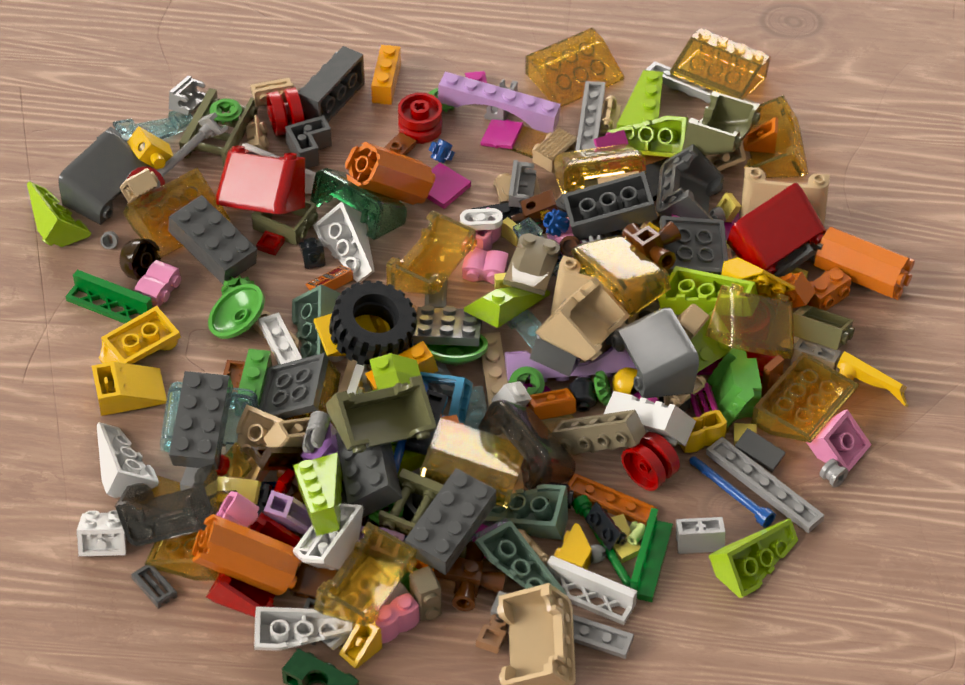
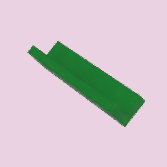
M78 269L73 274L74 286L65 296L66 301L124 324L132 320L129 315H141L153 308L151 297ZM78 291H81V292L87 294L86 297H82V298H77V297H75V295L78 293ZM101 299L105 301V304L95 305L92 301ZM118 306L124 308V311L120 312L111 311V308Z
M651 508L630 581V588L637 591L636 599L653 602L673 530V523L657 520L658 509Z

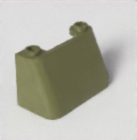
M713 91L710 95V105L705 107L703 118L700 121L693 118L688 121L682 150L694 144L704 156L734 152L740 148L742 140L752 127L758 124L761 116L758 113L760 105Z
M422 376L411 377L409 379L410 384H401L400 382L396 383L393 387L356 395L354 392L347 394V391L335 393L325 405L346 449L353 451V454L365 452L369 447L417 437V440L429 438L431 436L430 433L437 426Z

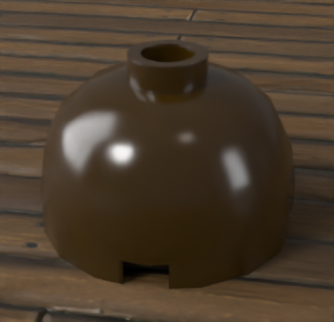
M132 239L121 250L119 256L121 270L127 277L139 281L155 260L161 261L157 252L160 251L159 246L150 239Z

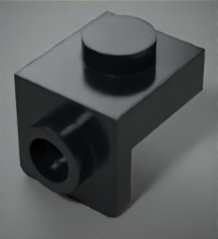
M307 238L304 239V242L299 243L305 269L326 265L324 248L320 239Z

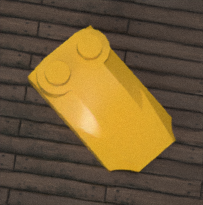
M155 306L102 336V349L99 359L102 363L114 361L133 364L160 349H173L177 345L178 339L181 338L180 332L159 307Z
M846 351L843 352L837 368L840 369L839 374L852 381L854 378H857L874 387L886 389L905 407L908 406L905 399L907 386Z

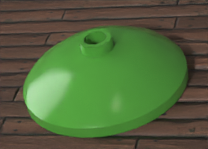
M248 283L238 285L226 292L216 302L210 312L208 327L212 334L221 339H229L240 336L248 331L258 321L263 312L265 303L263 291L257 285Z
M480 334L479 346L426 344L436 361L448 365H462L483 356L488 349V341Z

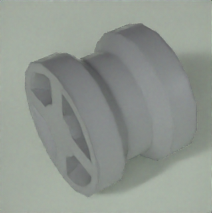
M830 459L822 467L819 476L824 480H829L830 485L836 488L846 479L848 469L840 467L835 459Z

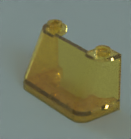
M782 95L759 104L758 113L761 114L760 120L752 129L774 117L778 118L775 154L750 152L751 158L747 159L745 167L763 170L766 178H791L807 175L808 167L799 122L785 96Z
M619 144L560 153L554 158L553 168L561 192L565 194L575 191L579 187L585 188V179L639 171V173L644 171L646 175V160L643 153L633 146Z
M432 210L427 215V220L430 221L428 227L421 230V238L403 259L392 257L386 263L387 285L391 284L395 286L394 289L397 291L400 289L406 293L433 295L439 292L443 283L466 255L475 249L477 245L476 230Z
M617 235L586 242L572 249L574 259L578 260L581 264L580 274L591 277L596 276L613 293L617 301L623 302L624 309L630 315L629 318L671 289L668 272L664 268L660 269L632 246L625 236Z
M732 283L731 287L721 285L705 336L739 350L770 356L779 355L782 358L792 359L794 354L793 302L789 300L790 296L777 293L776 296L766 297L744 291V286Z
M370 522L362 529L364 537L355 543L354 551L332 580L329 579L327 583L323 582L318 588L314 610L322 615L367 627L369 624H375L380 615L379 610L406 573H411L418 562L415 560L417 549Z

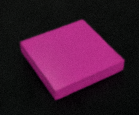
M438 163L432 168V173L435 174L436 179L427 199L445 209L471 187V181L444 164Z

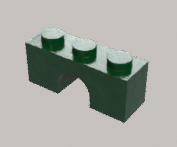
M300 649L296 650L282 668L283 683L286 685H312L316 683L323 685H359V680L354 675L346 674L338 670L333 664L325 663L317 659L314 654Z

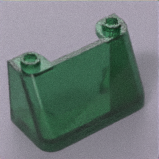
M323 168L316 172L310 202L315 203L316 207L323 205L324 201L326 203L332 201L333 197L358 210L362 213L360 222L366 223L369 229L366 236L373 240L405 224L407 209L401 201L356 186L347 180V175H349L347 172Z

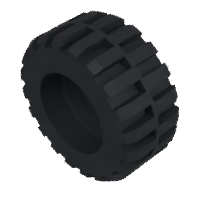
M371 280L363 281V284L357 282L352 284L351 288L347 287L344 289L342 294L336 299L329 325L331 340L334 345H337L336 349L341 354L345 353V358L350 361L355 360L357 364L362 366L369 364V367H371L369 359L390 353L399 355L410 347L415 333L417 314L415 308L412 307L413 303L411 300L405 298V293L400 289L397 291L394 289L395 286L391 284L384 285L382 281L371 283ZM361 315L378 316L389 324L391 330L383 333L370 332L362 328L355 318Z

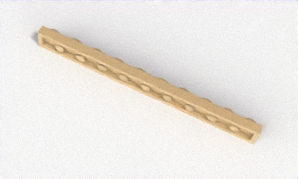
M500 332L483 333L481 335L487 339L488 349L481 356L498 477L501 494L507 495L516 493L518 489H524L513 416L502 418L491 401L505 384H508Z

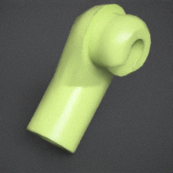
M634 521L629 527L631 533L627 537V541L631 545L638 544L643 538L646 528L645 524Z

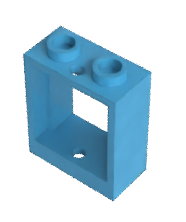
M420 372L423 383L426 385L434 383L455 386L448 416L457 414L459 423L465 424L473 382L465 377Z

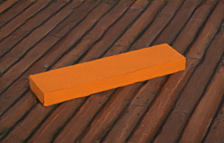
M576 473L568 482L570 490L574 491L573 498L576 499L581 495H587L592 506L595 502H598L608 513L615 516L624 514L625 519L630 522H641L646 526L651 508L657 509L655 506Z

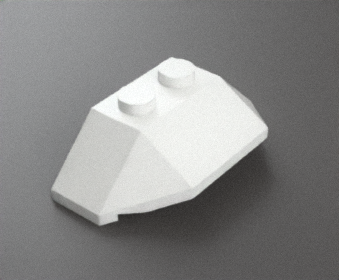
M340 505L341 517L340 530L316 536L313 525H311L293 549L294 555L302 562L317 568L340 569L359 542L363 505Z

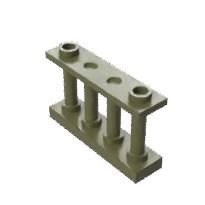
M208 89L179 141L180 149L199 132L198 130L202 126L198 121L203 116L209 115L211 105L220 100L216 89ZM251 97L246 107L241 106L242 114L238 121L233 120L232 124L229 122L224 124L221 121L216 122L217 124L234 127L231 134L224 132L223 134L210 137L227 141L224 148L200 142L192 151L200 150L222 155L224 167L228 150H231L232 146L239 145L246 132V126L257 115L258 108L255 107V98ZM192 151L188 153L184 158L189 159Z
M402 469L399 474L402 499L395 502L390 513L380 510L379 525L408 536L444 485ZM416 493L423 496V500L412 521L409 522L399 518L410 494ZM467 546L460 554V558L466 557Z

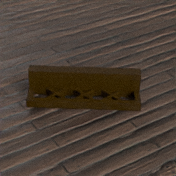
M251 447L249 450V454L262 471L294 470L293 465L304 461L300 456L303 453L302 447Z

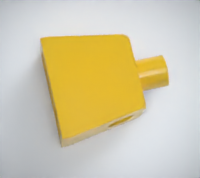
M138 126L127 141V144L137 158L156 170L162 169L173 156L169 143Z

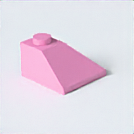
M848 410L842 411L819 425L806 439V443L819 460L826 463L830 459H835L838 461V465L847 468L848 472L872 445Z

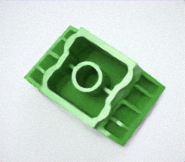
M736 345L723 357V360L719 362L717 368L713 370V373L706 381L713 386L711 389L718 409L727 421L726 429L737 419L757 417L759 401L761 399L762 386L756 358H747L746 351Z

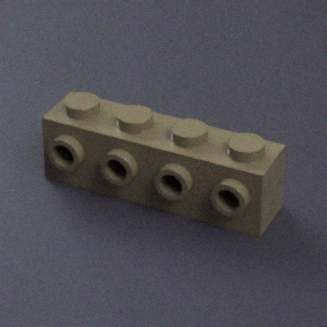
M635 409L562 420L552 432L563 455H579L590 451L595 453L604 449L615 450L626 446L632 448L640 443V440L646 433Z

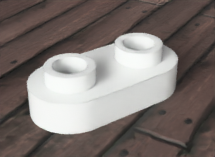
M494 208L468 209L460 215L461 227L469 231L494 230L501 227L503 223L501 211Z

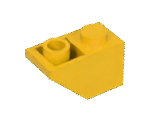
M575 523L571 531L567 530L565 533L564 544L561 548H557L554 557L587 570L591 564L592 549L580 525Z

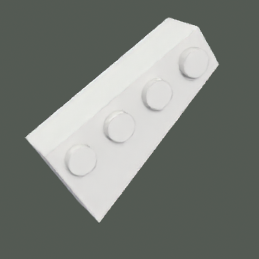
M613 391L604 414L635 409L646 433L649 431L655 432L663 436L672 446H676V444L686 446L696 421L680 408L672 404L666 406L663 402L659 401L654 403L642 397L639 400L633 395Z

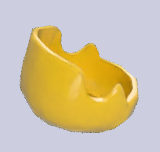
M631 367L619 369L614 375L612 390L630 395L634 385V377L637 376L638 370Z

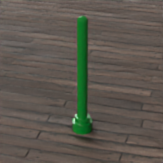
M581 495L573 500L572 507L577 514L586 518L592 508V503L587 495ZM591 528L599 544L605 548V554L623 585L630 587L631 578L613 548L609 551Z

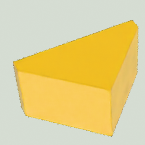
M362 615L339 655L354 668H359L382 649L381 628L366 615Z

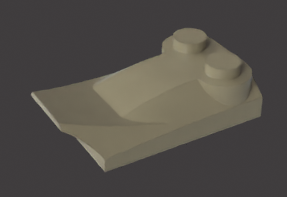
M531 233L521 235L503 284L545 295L560 257V245L552 239L543 238Z

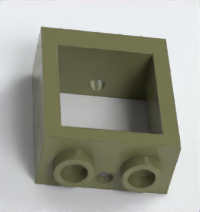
M305 200V208L290 212L302 217L295 228L272 220L271 217L274 214L254 211L251 214L253 229L262 233L269 231L284 236L286 242L297 246L301 239L306 237L310 227L318 220L316 204Z
M806 305L793 313L788 334L838 350L842 345H846L848 340L852 339L855 328L852 327L854 320Z

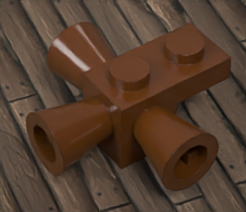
M669 221L659 232H656L649 225L643 229L636 223L627 225L622 232V239L632 244L634 250L617 260L619 267L629 275L639 272L652 262H655L661 271L669 270L676 261V255L674 252L664 249V246L681 240V234L677 226Z
M475 542L467 544L466 557H458L446 575L434 569L436 578L456 582L452 605L457 610L464 612L475 608V598H477L479 586L498 594L499 591H503L506 577L504 572H482L484 565L482 560L485 555Z

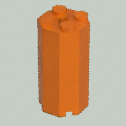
M368 142L362 143L363 146L352 148L345 162V167L349 170L347 180L358 187L411 205L425 202L436 179L431 167L419 160Z
M829 227L820 242L823 244L821 250L818 249L815 255V267L830 271L837 266L852 278V282L896 300L900 299L903 287L909 285L912 274H909L915 263V260L834 227Z
M215 514L206 518L203 524L207 525L204 531L199 530L192 549V555L195 556L192 558L193 562L276 596L285 593L288 588L293 589L297 581V576L295 575L297 567L302 563L293 553L295 547Z

